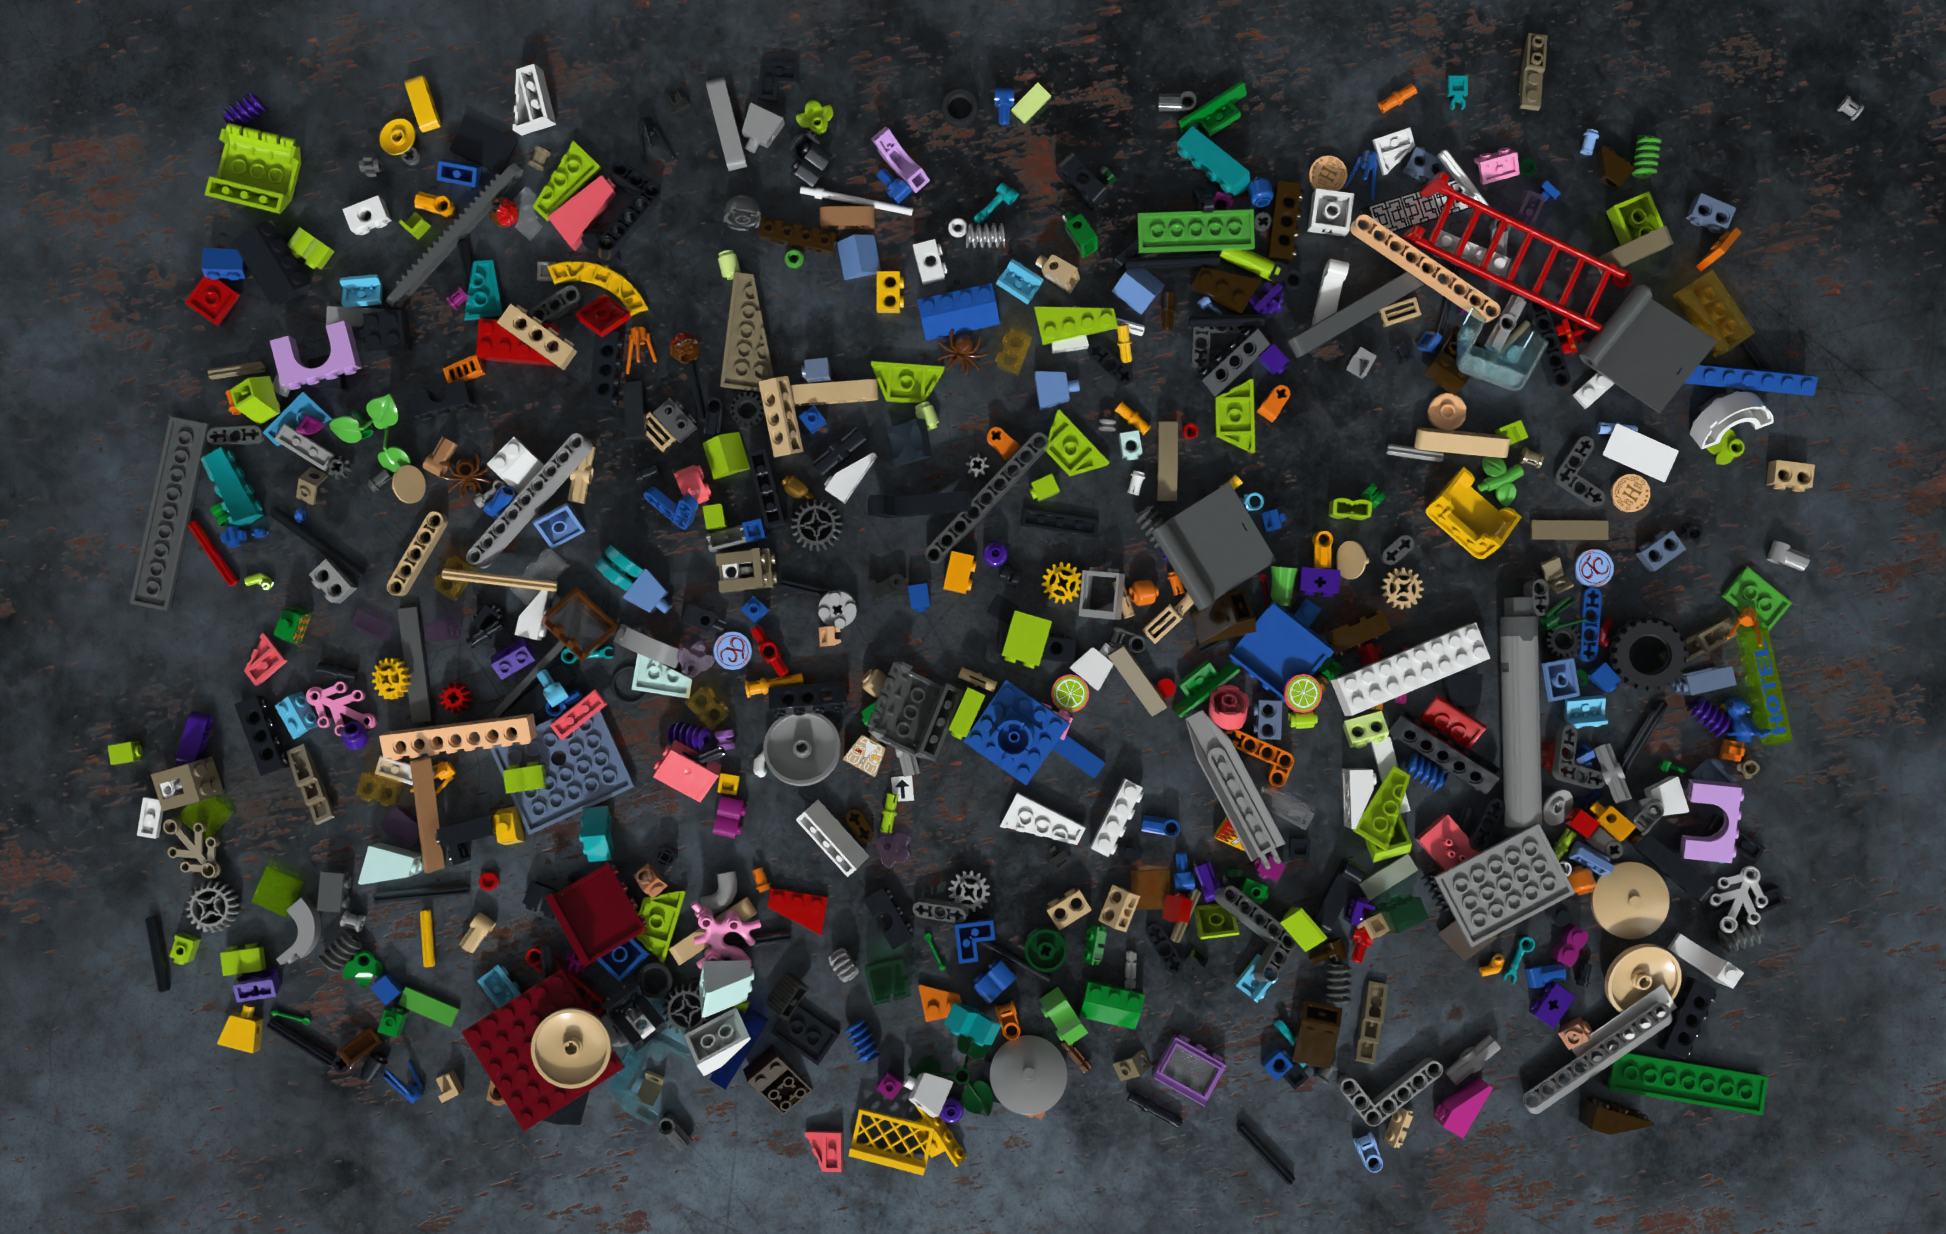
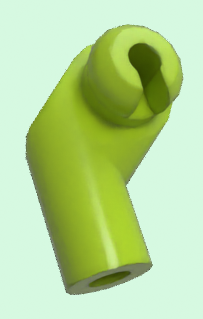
M261 572L244 577V582L247 586L259 584L263 587V590H269L273 586L272 579Z

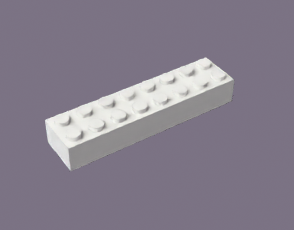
M1471 623L1332 679L1331 683L1344 715L1352 716L1488 660L1490 656L1477 624Z

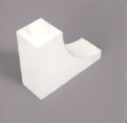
M1677 933L1667 948L1713 981L1732 989L1744 974V972L1728 961L1710 953L1680 933Z

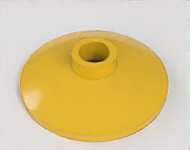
M394 119L387 123L380 134L382 149L391 155H399L409 150L416 136L413 125L405 119Z

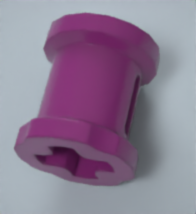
M459 285L458 289L450 296L447 295L445 299L455 310H458V306L467 300L468 293Z

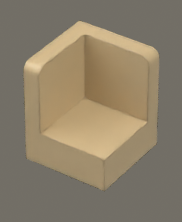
M1381 913L1364 920L1357 926L1358 929L1365 927L1371 940L1390 931Z
M454 1070L436 1079L442 1091V1094L438 1096L441 1103L464 1091Z

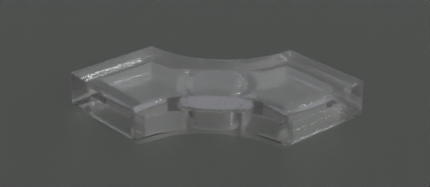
M525 186L513 200L519 210V219L515 228L531 241L543 226L537 219V211L532 207L538 197Z

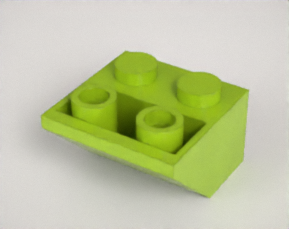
M270 376L248 378L230 390L235 408L258 425L281 413L280 404L276 399L274 385L271 382Z

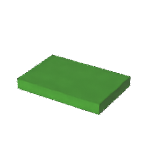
M1748 566L1744 567L1721 595L1740 612L1748 606L1755 609L1757 620H1759V627L1765 632L1771 630L1792 604L1789 599Z

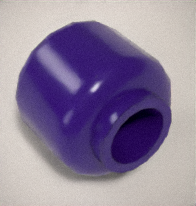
M997 541L991 542L984 548L983 558L989 566L999 567L1007 560L1008 551L1002 543Z
M350 722L341 730L343 743L350 750H359L365 747L369 741L366 727L360 722Z
M947 1096L939 1114L944 1122L956 1123L962 1118L964 1107L961 1100L956 1096Z

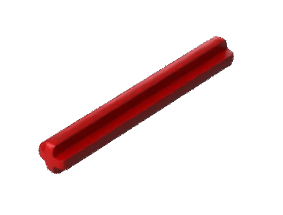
M194 520L189 523V529L228 586L237 584L239 582L238 578L200 522Z

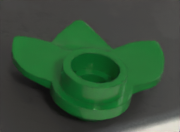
M362 949L355 954L353 960L347 962L344 966L343 978L350 979L355 977L357 983L362 988H365L371 982L373 976L378 977L383 973V966L381 962L374 959L371 951ZM367 956L368 960L366 962H362L360 960V957Z

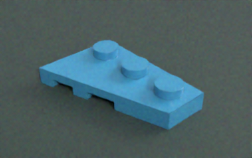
M302 392L269 425L263 434L276 446H280L282 444L274 440L284 423L297 429L306 414L322 423H326L333 418L309 395Z

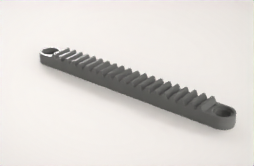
M517 163L511 164L501 175L496 174L497 180H490L491 186L486 185V191H480L481 197H475L476 202L469 203L470 209L464 208L465 214L460 213V219L453 220L455 225H449L450 230L443 231L444 237L438 236L439 242H433L434 247L427 248L429 253H423V259H417L418 265L412 264L413 270H407L408 275L401 276L403 281L396 282L397 287L386 299V302L393 309L399 308L456 248L457 243L462 241L496 205L492 201L495 198L503 197L520 179L524 170Z

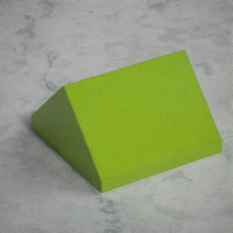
M739 432L717 435L703 443L714 480L751 469Z
M1220 904L1195 906L1197 936L1200 939L1239 935L1236 917Z
M1291 907L1280 922L1305 952L1327 939V936L1302 908Z

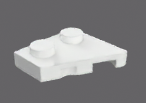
M1411 128L1372 140L1375 152L1378 154L1377 159L1382 176L1388 174L1415 147Z

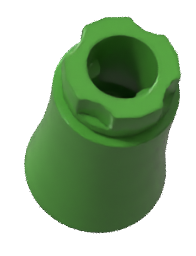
M1271 566V602L1275 600L1281 606H1290L1298 568Z

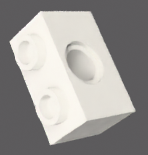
M378 195L342 209L350 230L356 235L367 234L370 229L385 227L388 222L392 221L385 201ZM371 213V218L365 221V216Z
M935 239L913 244L922 284L926 285L945 280L944 274L947 273L945 262L941 263L940 255H943L940 244H936ZM928 258L936 260V263L932 266L927 265L925 262Z

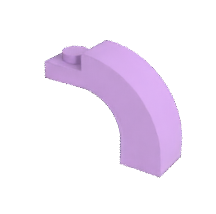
M885 126L871 138L877 147V151L886 163L915 193L930 181L923 169L902 149L889 128Z

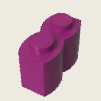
M721 795L712 834L734 839L737 837V834L741 835L743 824L740 823L741 816H745L747 811L744 799Z
M1568 923L1561 931L1560 940L1553 946L1551 957L1571 967L1579 956V950L1587 942L1588 932Z

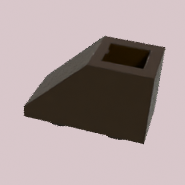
M1602 146L1595 153L1599 180L1615 191L1622 186L1634 170V167L1631 166L1627 159L1619 157L1612 148Z

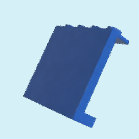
M1273 600L1256 620V632L1245 634L1231 650L1229 657H1231L1230 661L1238 667L1241 665L1246 669L1247 675L1253 679L1256 677L1260 680V684L1269 691L1271 689L1276 693L1275 696L1284 703L1283 690L1288 679L1300 674L1312 676L1327 657L1330 658L1334 653V647Z

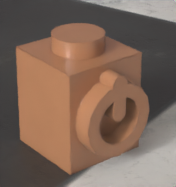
M649 863L633 875L642 891L652 898L668 886L660 872Z
M1579 1016L1561 1025L1558 1035L1570 1050L1589 1041L1592 1031L1590 1025Z

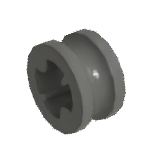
M411 146L409 150L401 154V158L406 164L413 166L420 161V153ZM409 152H410L411 154H412V152H413V156H414L413 159H410V158L407 156V154H408Z
M1264 212L1259 213L1254 219L1255 229L1266 231L1272 222L1270 215ZM1263 218H1265L1267 220L1265 222L1267 223V225L1263 224L1262 226H1260L1258 224L1260 222L1258 219L1262 220Z

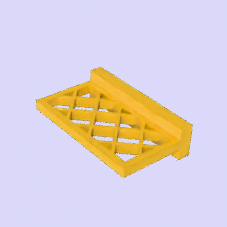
M860 1108L848 1156L924 1175L935 1127ZM863 1114L870 1116L873 1120V1123L867 1127L862 1122ZM883 1120L889 1121L892 1125V1128L885 1132L879 1124ZM876 1125L881 1134L873 1139L868 1129ZM901 1125L908 1126L911 1131L904 1137L898 1129ZM895 1130L900 1139L891 1143L886 1134ZM920 1130L929 1131V1137L924 1141H921L917 1135V1132ZM865 1132L870 1140L865 1144L857 1142L858 1135ZM914 1135L919 1144L910 1148L905 1139ZM881 1137L888 1144L884 1149L879 1148L875 1142ZM902 1142L907 1151L898 1153L894 1146ZM921 1146L925 1153L924 1159L917 1158L912 1151Z

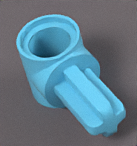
M1258 492L1244 494V498H1239L1247 511L1258 510L1264 505V497ZM1252 496L1260 498L1261 503L1259 506L1254 507L1250 504Z
M546 669L541 670L537 674V678L545 688L543 695L552 708L569 697L560 682H554Z

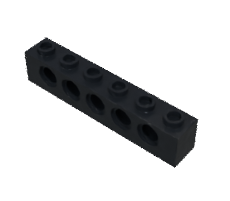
M1404 707L1390 722L1389 733L1393 738L1406 743L1410 749L1417 750L1426 759L1433 760L1442 769L1452 772L1461 781L1471 784L1475 790L1487 794L1500 779L1501 769Z

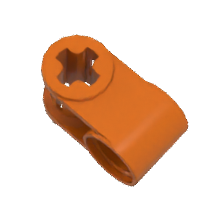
M1284 385L1275 387L1256 412L1270 422H1273L1290 397L1289 388ZM1282 390L1284 397L1278 398L1277 392Z
M993 427L987 434V442L1007 462L1021 448L1013 438L999 427ZM991 433H999L1000 436L998 438L1000 440H992L993 435Z
M1011 1000L1010 1003L1001 1006L994 1005L998 1020L1002 1024L1001 1028L1004 1036L1009 1040L1017 1039L1020 1035V1025L1014 1001ZM1010 1025L1017 1028V1032L1013 1035L1006 1032V1028Z

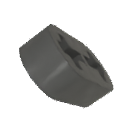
M1408 535L1398 537L1381 553L1382 562L1386 565H1393L1401 560L1413 549V538ZM1401 540H1408V548L1404 547L1399 550L1398 547L1402 545ZM1394 551L1397 552V553L1393 556V559H1394V560H1387V559H1386V558L1388 557L1387 552H1388V553H1392V552H1394Z

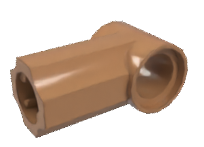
M442 436L433 453L429 454L425 459L423 468L438 477L444 475L448 469L446 460H450L458 445Z

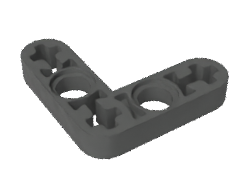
M1226 326L1223 330L1217 327H1212V329H1209L1210 327H1193L1192 367L1199 371L1202 367L1209 364L1210 334L1240 335V332L1249 326H1245L1241 330H1238L1237 326H1232L1231 330H1228L1229 326ZM1204 338L1206 346L1203 348L1198 347L1196 339ZM1195 351H1206V354L1202 353V360L1205 361L1202 366L1195 362L1199 358V353H1195Z
M1583 436L1575 441L1555 471L1553 479L1557 485L1587 505L1597 507L1605 501L1604 492L1577 474L1594 448L1593 439ZM1581 442H1587L1586 446L1588 448L1583 449L1581 453L1575 452V450L1579 451L1582 448ZM1571 456L1578 458L1579 463L1577 466H1572L1569 463ZM1567 469L1573 470V472L1568 471L1565 475L1567 480H1560L1561 476L1559 474L1565 473ZM1577 482L1582 483L1584 486L1582 493H1578L1575 490ZM1587 492L1591 495L1598 494L1597 499H1599V501L1593 502L1592 496L1586 495L1584 497V495Z
M1572 725L1559 727L1552 768L1555 779L1589 789L1602 788L1605 785V780L1601 772L1574 765L1578 736L1576 728ZM1563 748H1566L1568 751L1566 758L1562 755ZM1561 768L1563 771L1569 772V774H1563ZM1577 771H1580L1582 774L1580 781L1576 778ZM1594 777V779L1597 780V783L1596 781L1589 780V778Z

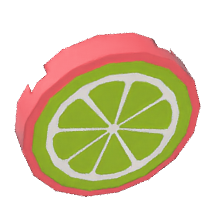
M1068 674L1061 676L1052 686V701L1057 708L1065 712L1079 711L1086 705L1089 699L1088 685L1077 675Z
M1294 675L1284 685V701L1293 711L1301 713L1310 712L1321 701V686L1311 675Z

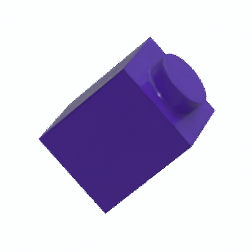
M1275 344L1271 345L1257 358L1272 376L1276 372L1280 375L1287 368L1285 364L1289 361Z

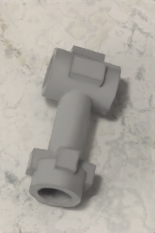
M496 480L493 483L492 489L483 495L481 493L476 494L473 500L479 508L485 507L488 503L487 501L495 496L499 487L502 485L508 486L505 481Z

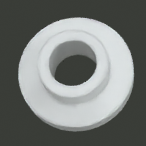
M955 218L949 223V232L952 236L959 238L966 234L968 226L963 219ZM959 225L962 227V229L960 231H956L954 229L955 226Z

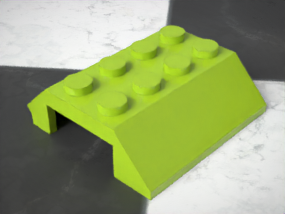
M227 123L226 128H222L219 140L225 143L217 176L216 178L209 176L205 195L281 214L292 201L301 167L300 146L296 145V139L281 136L279 140V135L265 131L262 132L261 136L260 130L244 127L242 131V126Z

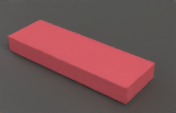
M594 689L549 726L561 740H564L608 703Z

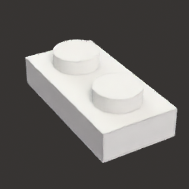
M1597 372L1572 395L1586 409L1614 383Z
M143 797L137 836L159 838L163 817L159 799Z

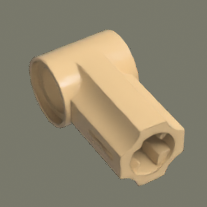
M479 912L471 922L470 929L459 945L467 952L474 953L482 940L493 930L496 922Z

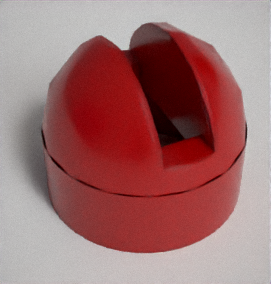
M1186 424L1182 429L1183 436L1186 439H1194L1198 435V427L1195 424Z

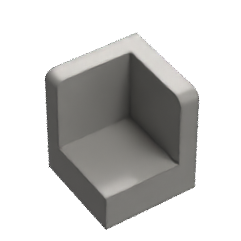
M1359 347L1346 370L1362 379L1367 375L1377 356Z

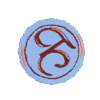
M1591 549L1582 552L1577 557L1574 563L1575 576L1581 584L1587 587H1600L1611 579L1614 573V564L1606 552Z
M728 632L720 636L715 642L714 656L722 667L731 670L740 669L751 659L752 645L743 634Z

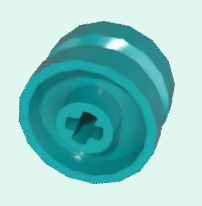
M610 544L605 550V555L612 562L605 558H599L594 567L613 584L628 591L633 585V581L626 573L638 578L644 569L624 552Z

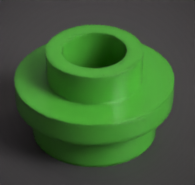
M797 249L787 251L785 254L787 266L798 268L803 264L804 257L801 251ZM793 256L798 257L796 262L791 261Z

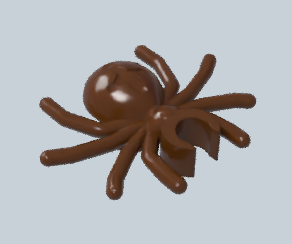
M953 329L949 335L950 347L952 349L938 340L941 347L951 352L938 357V360L951 357L947 363L946 370L950 369L951 363L954 369L957 362L962 364L961 370H963L966 363L964 374L967 375L969 362L977 370H980L978 364L971 358L988 355L987 352L973 355L979 348L982 337L978 338V342L973 350V341L968 335H960L955 341V346L953 345Z
M478 453L475 454L477 460L475 470L473 462L468 458H461L457 461L455 466L456 472L451 467L450 460H446L448 469L456 477L444 475L439 477L445 480L457 481L448 489V493H451L459 485L460 498H463L462 487L464 492L468 494L466 488L472 486L475 493L477 485L479 493L482 494L483 491L479 481L491 484V481L488 479L477 477L490 469L487 466L478 472L480 466Z

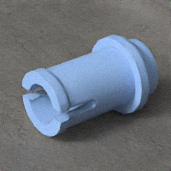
M1587 129L1583 134L1585 138L1580 153L1592 155L1596 139L1599 138L1597 130Z

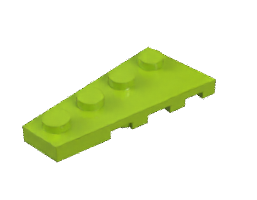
M572 141L568 152L564 154L557 170L553 172L549 183L543 188L532 207L548 222V216L569 201L601 170V167L576 142Z
M1034 307L1042 345L1118 328L1114 308Z
M1393 766L1361 816L1356 829H1353L1354 832L1386 852L1410 775Z

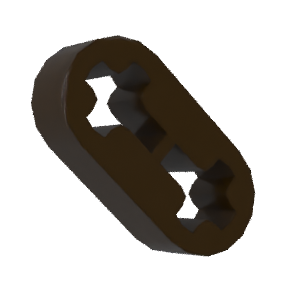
M851 809L846 815L848 825L860 842H869L874 833L872 827L859 809ZM852 812L860 815L858 818L859 825L855 821H850ZM860 826H862L865 831H870V833L868 834V839H866L865 837H860V834L862 833L859 828Z

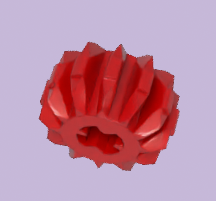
M456 681L455 684L449 682L448 688H441L445 694H439L440 698H444L440 705H446L444 710L449 711L451 709L452 714H456L457 710L459 713H463L464 708L470 707L467 701H473V698H468L472 691H465L467 685L463 684L461 686L459 681ZM453 695L458 696L459 700L453 699Z

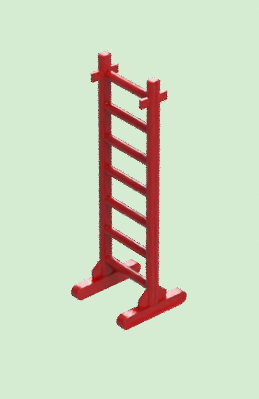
M1439 172L1422 186L1419 194L1425 198H1430L1436 192L1448 196L1428 241L1422 238L1425 229L1417 225L1400 236L1402 239L1417 248L1433 253L1576 321L1577 324L1597 332L1601 330L1602 325L1591 319L1593 311L1610 274L1623 279L1627 273L1626 271L1454 190L1450 185H1447L1450 176L1443 172ZM1457 200L1474 208L1454 254L1435 246V243L1454 201ZM1482 212L1500 222L1480 266H1477L1461 258V255ZM1510 225L1526 233L1506 278H1503L1486 269L1506 226ZM1535 237L1552 247L1530 291L1513 283V279L1532 238ZM1560 249L1578 259L1558 302L1555 303L1538 294ZM1584 262L1600 268L1603 273L1584 314L1580 315L1564 306Z

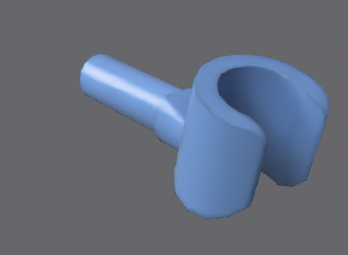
M1202 297L1197 301L1198 306L1202 310L1209 307L1217 315L1223 314L1212 304L1208 297Z

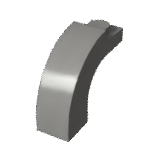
M624 624L620 625L614 642L629 650L673 668H676L683 653L682 650L645 635Z
M308 896L300 898L286 910L297 924L298 935L295 943L276 959L280 965L287 962L291 964L299 957L308 956L318 943L321 934V918L316 905Z

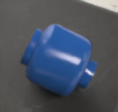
M1256 177L1247 186L1250 203L1257 207L1268 205L1274 197L1271 181L1268 179Z

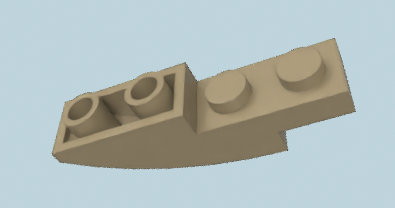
M1528 33L1518 93L1520 95L1521 109L1539 111L1541 107L1542 80L1546 67L1548 35Z

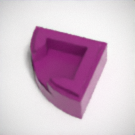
M306 414L297 427L296 432L305 435L314 434L324 427V423Z

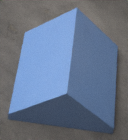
M854 234L837 242L844 280L877 274V271H881L874 235Z
M1130 269L1123 274L1113 288L1112 293L1142 315L1165 285L1145 269Z
M567 503L532 521L551 549L585 532L573 506Z
M1574 658L1542 663L1548 702L1580 696Z

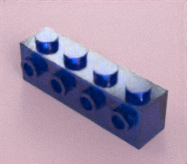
M754 1009L750 1014L745 1013L742 1018L751 1039L722 1067L711 1072L712 1075L709 1080L725 1090L769 1020Z

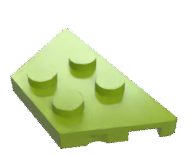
M871 361V366L886 402L913 404L926 402L945 369L943 366Z
M1253 379L1215 398L1216 437L1250 453H1255Z
M1059 409L1048 435L1049 447L1046 450L1047 454L1069 477L1107 466L1110 462Z
M685 890L659 894L654 898L651 896L644 897L640 907L639 915L643 914L648 923L645 925L647 931L635 938L642 942L644 947L651 951L661 963L666 961L686 895Z

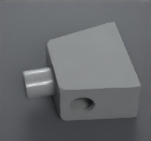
M750 103L742 129L743 136L749 139L745 149L755 153L759 145L768 148L784 127V118Z

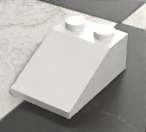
M515 437L487 463L518 494L545 465Z
M1342 768L1344 826L1356 829L1374 790V785H1376V774L1373 773L1372 769Z
M737 1008L684 1035L695 1063L703 1076L722 1067L751 1039Z

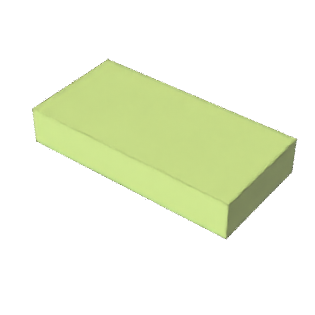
M1037 83L1011 109V112L1025 124L1051 98V95Z

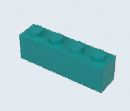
M1192 126L1177 142L1179 155L1184 159L1188 158L1192 161V165L1197 170L1202 169L1211 181H1217L1223 191L1226 193L1230 192L1234 196L1247 191V186L1250 183L1249 171Z
M220 447L200 458L209 479L216 483L214 485L216 494L224 500L221 505L223 510H227L230 514V517L227 518L230 524L245 527L265 516L262 512V504L255 499L253 495L254 490L249 483H246L244 479L245 474L234 461L236 457L231 450Z

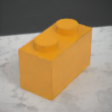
M951 551L943 587L944 590L966 594L967 590H971L973 580L969 579L970 573L975 572L977 564L974 556Z

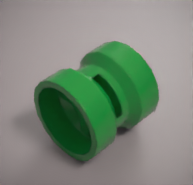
M1372 482L1359 496L1372 502V508L1374 509L1387 495L1383 491H1379L1377 485Z
M222 502L212 506L210 511L213 516H216L218 526L224 527L230 524L227 519L230 517V514L227 510H223Z

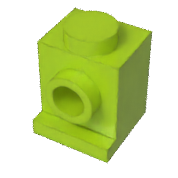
M186 933L175 935V941L169 957L174 958V963L181 965L194 961L201 939Z

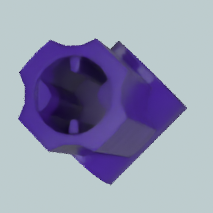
M1210 861L1194 866L1205 902L1215 900L1214 893L1221 885L1216 879Z

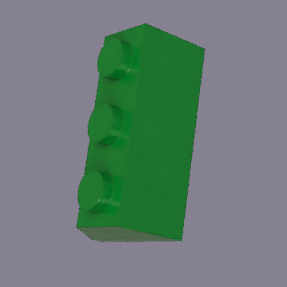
M1087 979L1079 1017L1136 1029L1142 1012L1145 994L1140 990L1126 989L1122 986Z

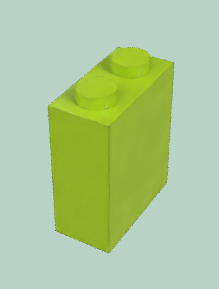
M1014 611L1002 656H1005L1004 660L1016 663V660L1024 662L1023 666L1034 669L1035 665L1039 666L1052 621Z
M969 687L967 688L949 727V730L952 731V736L960 740L962 736L967 737L985 698L984 694Z

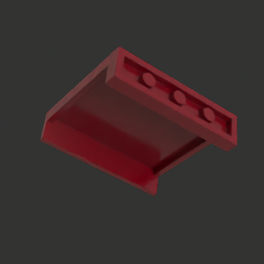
M608 861L605 862L606 865L565 889L545 897L581 964L585 967L647 931L645 925L648 923L643 914L639 915L636 911V908H638L636 901L633 897L629 898L626 893L629 891L624 880L620 882L617 877L620 874L615 864L611 865Z

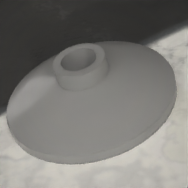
M1560 789L1553 792L1547 798L1542 810L1543 820L1547 824L1552 826L1558 825L1566 819L1567 813L1573 807L1572 794L1565 789Z

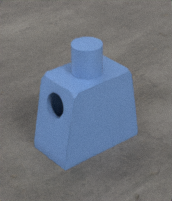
M1035 371L1039 410L1066 403L1070 399L1069 392L1080 391L1079 381H1067L1066 372Z
M648 569L641 573L623 596L627 601L649 613H653L658 608L666 614L672 607L664 599L669 591Z

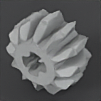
M837 949L829 956L830 965L843 982L852 980L859 973L857 965L846 949Z

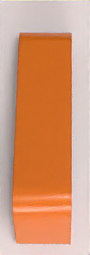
M1225 729L1223 731L1226 735L1234 732L1233 736L1240 739L1239 742L1231 740L1236 749L1271 764L1266 776L1270 785L1281 787L1285 784L1294 764L1292 754L1239 730ZM1248 739L1253 742V747L1250 750H1246L1244 747V743ZM1265 747L1271 750V754L1267 758H1264L1262 755V750ZM1286 755L1288 763L1282 766L1279 761L1280 757ZM1278 772L1281 775V779L1278 783H1274L1272 776Z

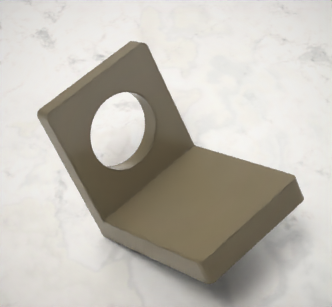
M310 467L298 479L296 498L314 505L317 488L328 477V474ZM317 474L320 476V478L312 479L309 477V475Z
M1558 556L1540 564L1548 587L1556 594L1574 587V584L1564 576ZM1566 583L1563 587H1555L1557 584Z
M1141 1049L1132 1058L1113 1063L1120 1081L1139 1077L1152 1066L1144 1049ZM1140 1056L1144 1059V1067L1139 1063Z
M647 1070L635 1101L653 1108L664 1084V1077Z

